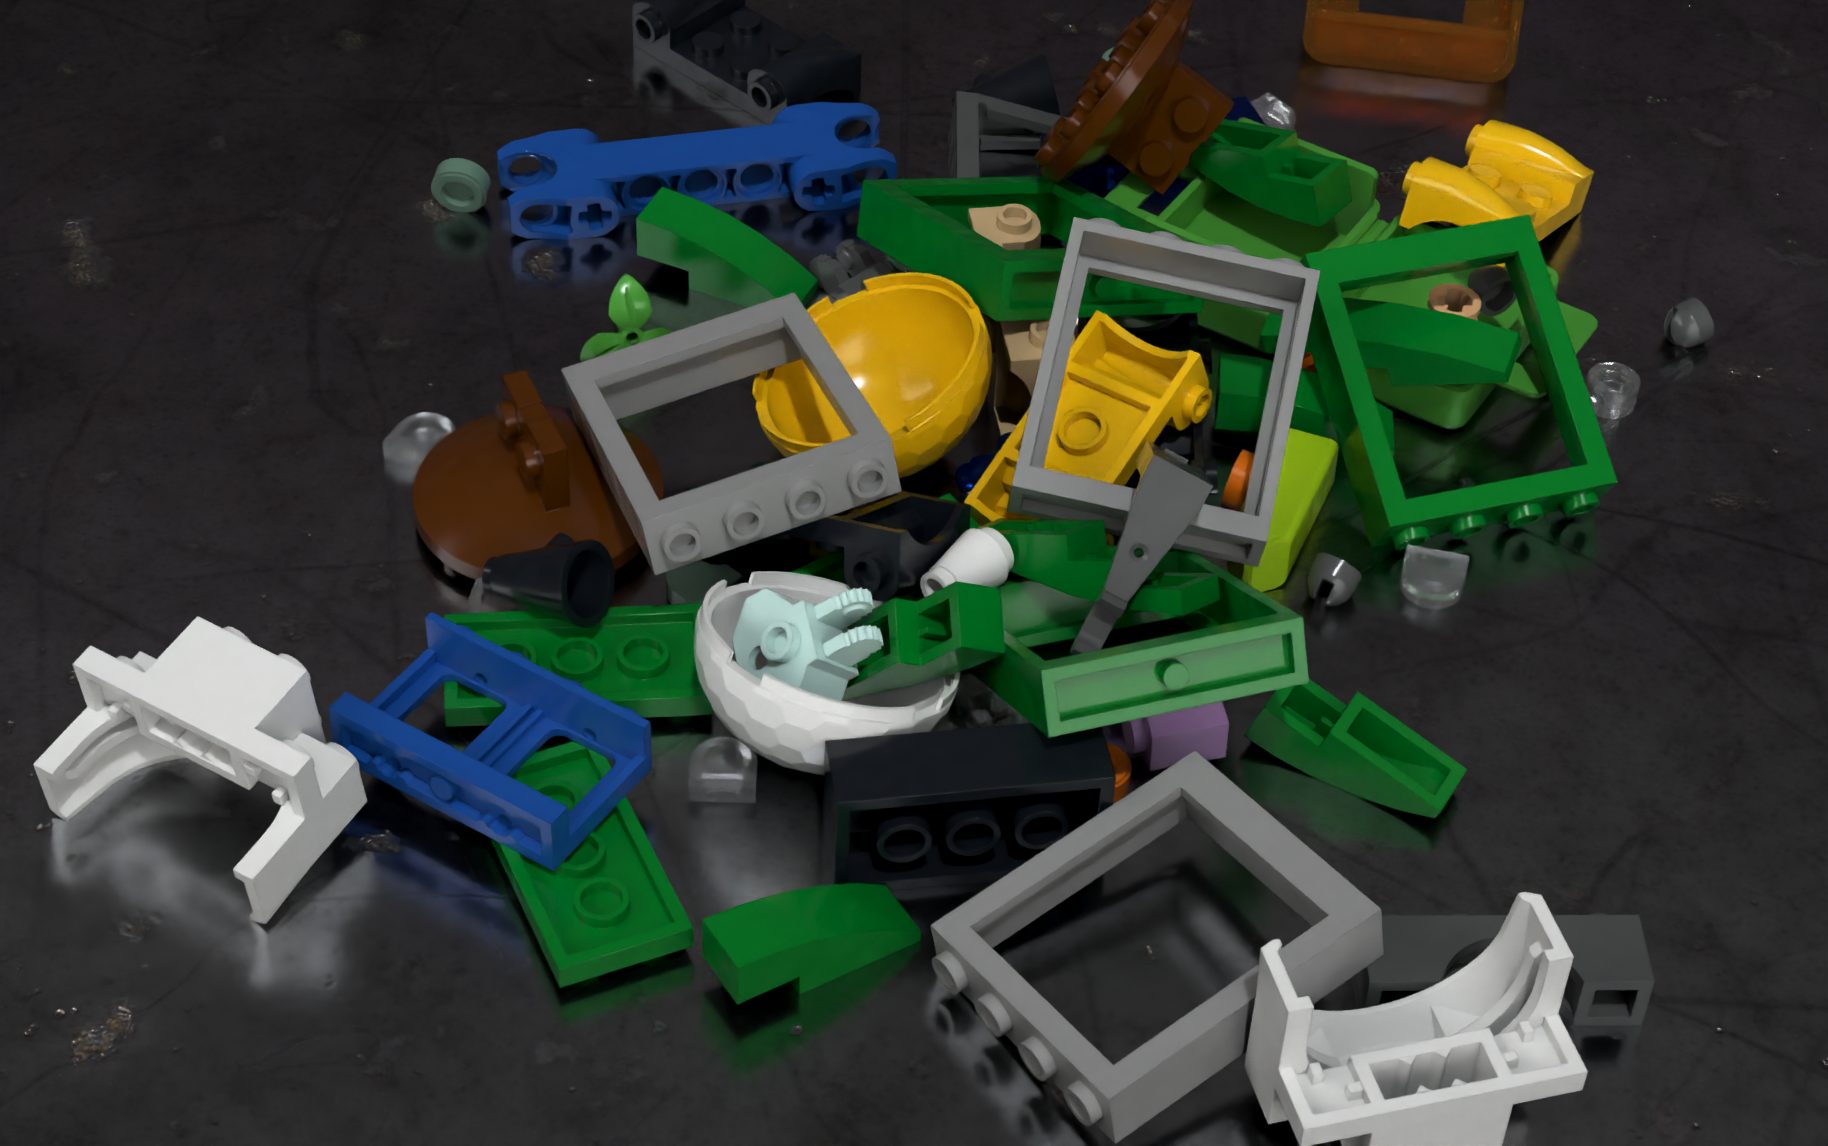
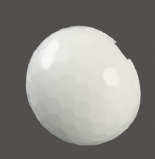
M757 571L751 572L748 583H740L726 588L727 581L723 579L712 586L706 593L703 604L697 613L694 631V657L699 682L715 715L740 742L755 753L783 767L824 776L825 741L936 731L944 722L958 690L960 672L910 687L839 701L792 686L767 673L763 674L760 680L737 664L732 638L746 598L764 588H769L796 600L802 601L804 599L818 605L832 596L839 595V592H844L846 589L850 590L849 585L807 574ZM873 600L874 608H876V607H878V606H880V605H882V604H884V603H886V602H888V601H887V600H883V601H875V600ZM761 651L758 653L755 661L758 670L767 664V658Z

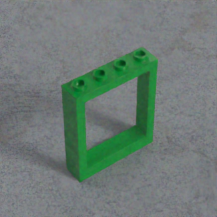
M1044 176L863 180L856 236L915 272L941 276L960 285L969 293L980 311L995 321H1017L1051 318L1067 248L1006 250L971 229L968 221V209L998 207L1007 204L1024 205L1037 215L1041 224V234H1050L1067 244L1074 217L1086 220L1105 218L1116 222L1123 228L1146 233L1167 231L1067 179L1053 184ZM1088 273L1078 318L1092 317L1096 310L1107 314L1109 317L1202 313L1204 298Z
M1529 215L1305 253L1300 263L1306 268L1320 270L1307 341L1371 548L1393 543L1395 550H1407L1427 543L1433 535L1450 532L1453 539H1462L1485 531L1488 528V524L1507 521L1508 527L1517 528L1541 520L1544 517V513L1563 510L1566 517H1572L1588 513L1600 506L1599 499L1618 481ZM1505 263L1572 467L1406 499L1341 292Z
M1175 548L1169 549L1162 558L1163 572L1218 574L1221 600L1184 616L1125 609L1122 616L1116 620L1111 631L1171 618L1179 619L1194 629V631L1045 661L1031 651L1029 647L1076 638L1095 602L1065 594L1028 578L1006 581L1002 585L995 587L1001 589L1005 654L967 669L1048 738L1309 683L1303 617L1200 555Z

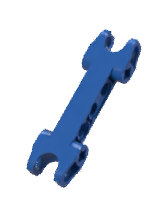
M814 102L786 107L778 112L772 124L605 143H601L600 138L594 132L587 129L549 131L533 137L511 141L496 151L500 186L515 192L507 197L511 233L527 239L575 240L606 235L619 223L620 216L640 214L661 187L693 197L710 206L794 197L795 202L807 211L844 209L859 204L861 201L863 183L854 179L855 171L870 167H880L884 171L878 179H896L897 162L894 154L885 149L875 147L879 144L880 117L877 109L863 103ZM853 120H862L867 123L866 128L860 134L851 137H839V131L846 123ZM521 157H533L541 163L539 170L526 173L513 172L509 167L513 161ZM551 205L550 213L542 220L528 221L521 217L522 212L530 206Z

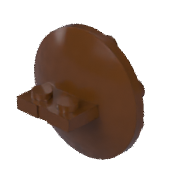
M1150 0L1143 11L1144 15L1142 18L1137 15L1132 18L1117 38V44L1108 57L1110 59L1108 62L1102 58L1082 84L1084 87L1075 98L1076 103L1067 114L1068 119L1066 120L1061 116L1041 142L1043 145L1033 160L1040 165L1039 170H1041L1040 174L1056 184L1089 168L1109 154L1163 195L1190 162L1192 153L1201 142H1206L1234 105L1233 100L1179 60L1187 38L1194 0Z
M527 370L502 375L504 402L496 403V413L473 420L445 436L430 450L419 466L413 484L412 500L415 523L421 538L431 552L442 561L445 567L482 582L483 567L491 557L542 548L558 533L568 535L574 542L593 539L603 544L612 558L616 575L620 567L635 558L642 550L574 420L572 409L544 406ZM618 424L658 499H664V480L657 459L640 438Z

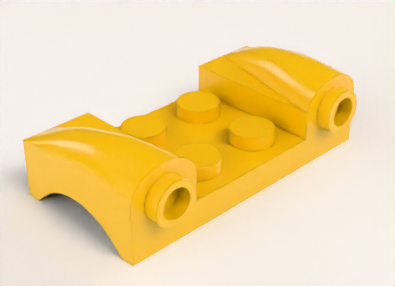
M1492 119L1484 126L1476 124L1472 129L1465 146V155L1470 156L1468 165L1460 168L1434 157H1428L1422 163L1418 161L1413 162L1406 173L1402 185V192L1407 195L1398 225L1410 229L1425 222L1444 221L1460 227L1529 215L1539 242L1582 211L1594 171L1584 166L1571 154L1550 140L1528 129ZM1505 263L1496 264V265H1499V266H1501V267H1504V266H1505Z
M1096 310L1070 348L1043 468L1125 486L1137 468L1135 461L1146 440L1154 443L1166 424L1181 431L1189 426L1191 422L1199 423L1207 414L1212 401V391L1209 389V380L1201 354L1192 350L1176 352L1153 346L1126 331L1107 314ZM1030 407L964 501L965 504L971 505L970 515L980 526L1000 518L1040 519L1007 511ZM1105 533L1107 545H1114V537L1111 534Z

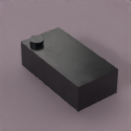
M1032 723L825 741L822 834L831 883L886 885L889 890H901L1001 879L1113 805L1116 776L1103 728L1097 727L1048 738Z

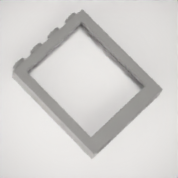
M1074 217L1014 473L1007 511L1040 519L1104 520L1105 533L1116 536L1121 535L1136 490L1135 488L1043 468L1088 273L1282 315L1243 512L1203 504L1201 510L1171 547L1258 567L1268 539L1320 270L1306 268L1300 262L1293 259L1276 258L1270 260L1243 254L1239 249L1229 245H1214L1210 247L1182 241L1181 238L1169 232L1155 231L1146 233L1127 229L1105 218L1086 220Z
M795 292L561 369L574 420L654 575L902 491L890 435ZM802 359L851 435L659 500L616 420Z
M1193 751L930 925L936 956L932 958V966L946 989L953 994L961 991L975 1005L976 1012L982 1023L994 1036L1000 1037L1005 1034L1018 1047L1023 1062L1037 1079L1045 1081L1049 1078L1063 1092L1070 1110L1081 1123L1086 1126H1091L1095 1123L1115 1144L1246 1052L1256 998L1259 964L1113 1065L1013 969L993 947L1186 818H1189L1312 926L1282 947L1280 953L1281 961L1298 998L1309 996L1312 1004H1315L1384 955L1381 908L1197 751Z

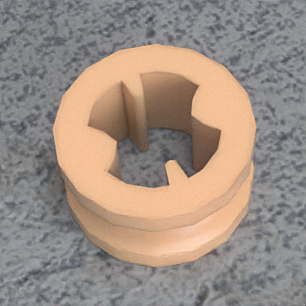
M1454 283L1441 284L1429 292L1427 309L1478 320L1477 316L1480 313L1481 300L1476 292L1464 285Z

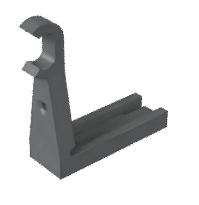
M956 91L948 133V178H978L979 148L980 150L1040 149L1043 145L1041 142L1061 116L979 93Z
M1146 440L1135 461L1140 474V480L1136 487L1104 586L1074 640L1070 650L1071 654L1077 655L1101 650L1116 620L1124 613L1130 598L1201 510L1213 488V484L1202 469L1193 464L1189 465L1187 463L1188 459L1167 448L1162 451L1157 445ZM1136 548H1142L1143 555L1139 557L1135 556L1134 550Z

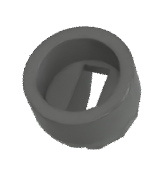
M1490 265L1476 268L1470 273L1468 287L1479 295L1481 300L1480 311L1485 315H1499L1506 311L1516 300L1508 271L1504 267Z
M1690 297L1667 311L1663 320V333L1668 341L1685 348L1695 347L1713 338L1714 323L1706 306L1699 299Z
M1318 553L1308 570L1305 579L1306 589L1314 600L1321 591L1328 593L1329 596L1325 606H1338L1346 602L1353 595L1362 579V575L1356 568L1344 560L1327 553Z

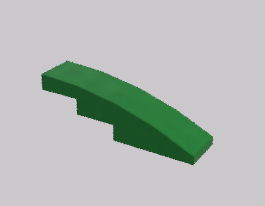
M1343 298L1365 369L1386 368L1392 386L1508 383L1522 343L1519 332L1460 315L1415 306ZM1269 313L1262 329L1260 338L1266 354H1275L1282 315ZM1308 341L1306 342L1305 352H1311Z
M1000 518L975 528H992L1006 538L1014 554V565L1011 569L1013 573L1065 594L1094 602L1104 586L1117 547L1115 545H1107L1104 520ZM1136 548L1134 550V555L1138 557L1142 556L1143 549ZM1161 559L1130 598L1126 610L1179 616L1187 615L1221 600L1218 574L1163 572Z

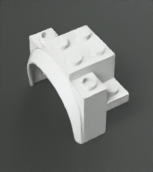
M198 616L158 659L141 651L133 659L125 656L115 658L90 645L72 664L87 708L33 764L50 810L67 822L123 777L147 766L175 759L188 758L248 790L258 781L274 788L275 790L271 793L273 801L281 805L277 816L262 837L233 868L235 878L244 882L253 910L250 914V919L263 924H267L310 867L367 802L357 759L343 746L333 742L326 743L321 725L322 719L318 713L310 683L311 678L307 669L290 655L282 653L277 656L253 644L247 636L233 627L221 628Z
M1518 893L1495 939L1477 958L1455 974L1413 995L1367 1008L1343 1011L1315 1010L1309 996L1298 998L1280 958L1282 947L1280 939H1273L1260 948L1256 998L1244 1068L1267 1123L1272 1124L1289 1120L1299 1146H1312L1340 1140L1342 1146H1502L1513 1104L1583 1090L1588 1071L1558 1014L1574 956L1540 894Z

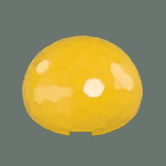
M895 273L866 279L863 282L867 289L837 300L833 304L827 296L807 309V312L890 435L899 479L908 477L934 464L958 445L979 415L989 389L991 376V340L979 307L975 304L969 293L960 285L944 277L928 273ZM802 359L755 374L752 394L756 400L755 408L764 434L786 458L851 436Z

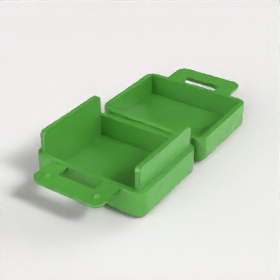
M1245 117L1237 120L1239 122L1263 125ZM1297 138L1299 152L1347 160L1352 202L1321 227L1290 220L1259 208L1227 191L1200 173L1189 163L1177 178L1190 184L1159 216L1139 208L1156 190L1131 171L1104 198L1147 222L1178 236L1184 241L1210 247L1214 245H1229L1239 249L1243 254L1270 260L1288 258L1300 262L1305 253L1451 228L1436 221H1431L1408 229L1398 225L1402 214L1396 216L1390 223H1387L1385 220H1379L1380 203L1375 199L1379 177L1378 172L1373 167ZM1546 265L1556 294L1559 284L1558 273ZM1476 268L1341 293L1343 298L1392 302L1427 309L1429 292L1434 287L1448 283L1468 287L1470 273ZM1517 298L1506 311L1499 315L1487 316L1480 311L1477 316V321L1519 332L1522 343L1516 360L1530 344L1531 341ZM1204 299L1202 313H1197L1198 326L1259 352L1266 353L1260 334L1269 315L1268 312ZM1558 301L1575 354L1577 355L1597 329L1598 321L1592 314ZM1535 353L1525 365L1517 362L1514 363L1508 383L1392 386L1386 368L1365 369L1376 401L1448 430L1463 427L1496 386L1528 399H1538L1547 394Z

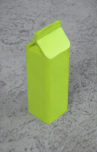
M1289 428L1268 539L1259 565L1256 567L1227 560V568L1230 574L1260 592L1275 589L1286 581L1335 481L1339 451L1337 442L1329 438ZM1244 503L1239 512H1243Z

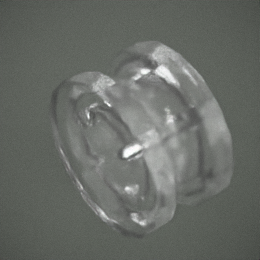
M1603 362L1590 368L1586 379V388L1595 414L1608 419H1619L1631 414L1634 411L1637 401L1636 395L1641 385L1639 375L1630 367L1617 362Z

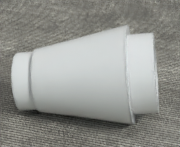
M984 527L966 530L929 571L921 577L920 586L924 597L956 581L994 588L1002 585L1007 580L1008 573L1014 565L1012 548L1006 538L995 529Z

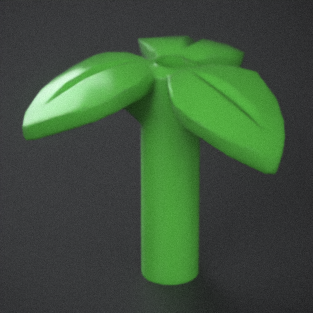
M625 273L619 279L609 302V317L616 324L618 333L602 332L592 336L581 350V362L672 333L670 329L665 327L646 331L642 330V327L646 324L652 313V306L647 292L631 275Z

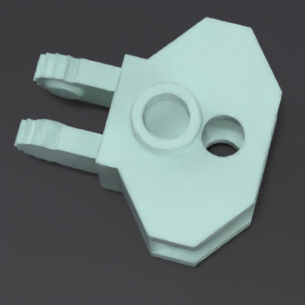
M862 587L859 589H846L844 592H839V595L832 596L817 605L804 599L802 601L796 600L769 588L760 590L745 599L732 638L737 664L760 680L763 674L767 673L805 691L842 701L848 680L859 675L856 663L866 659L871 653H876L883 646L881 631L877 626L862 625L851 630L847 627L860 620L862 616H867L868 613L872 612L874 603L871 591L862 589ZM761 651L767 658V664L758 670L755 661L758 653Z

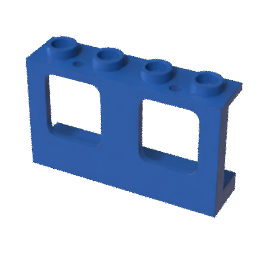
M431 612L425 617L428 649L372 702L368 704L345 692L328 708L332 742L343 746L357 759L361 770L554 871L652 769L650 721L642 718L628 707H620L586 690L574 680L564 679L532 663L527 657L518 652H511L477 635L473 630L464 625H457ZM448 681L461 683L505 707V710L463 752L403 722L433 691ZM554 736L567 737L615 763L613 768L569 812L567 806L511 778L548 739Z

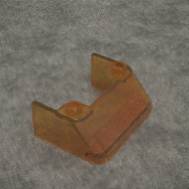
M1307 0L1302 38L1303 46L1307 55L1319 64L1479 84H1493L1501 81L1511 72L1515 65L1524 0H1466L1462 23L1358 11L1360 0Z

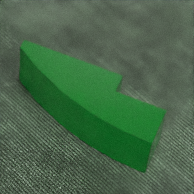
M1223 119L1206 142H1201L1192 153L1193 155L1189 162L1200 173L1253 205L1287 219L1321 227L1352 202L1347 160L1299 152L1297 132L1292 130Z
M661 187L636 218L637 255L689 271L690 290L748 308L794 292L805 307L818 289V279L780 247L731 215L693 197Z
M1220 353L1215 388V429L1259 432L1273 364L1272 360ZM1301 368L1290 428L1334 440L1339 446L1338 456H1343L1318 373ZM1375 401L1394 458L1393 411Z
M956 581L919 601L893 598L872 609V612L868 613L867 616H862L860 620L847 626L849 630L862 625L877 626L881 631L883 646L876 653H871L869 657L856 663L859 675L848 680L842 700L878 694L928 682L975 667L1005 654L1001 589Z
M1310 679L1309 683L1275 690L1243 735L1278 759L1319 781L1359 798L1396 810L1430 818H1436L1467 771V768L1357 691L1346 705Z
M831 884L791 890L746 902L702 919L703 957L737 1005L787 982L793 985L799 995L921 941V930L887 886L880 884Z

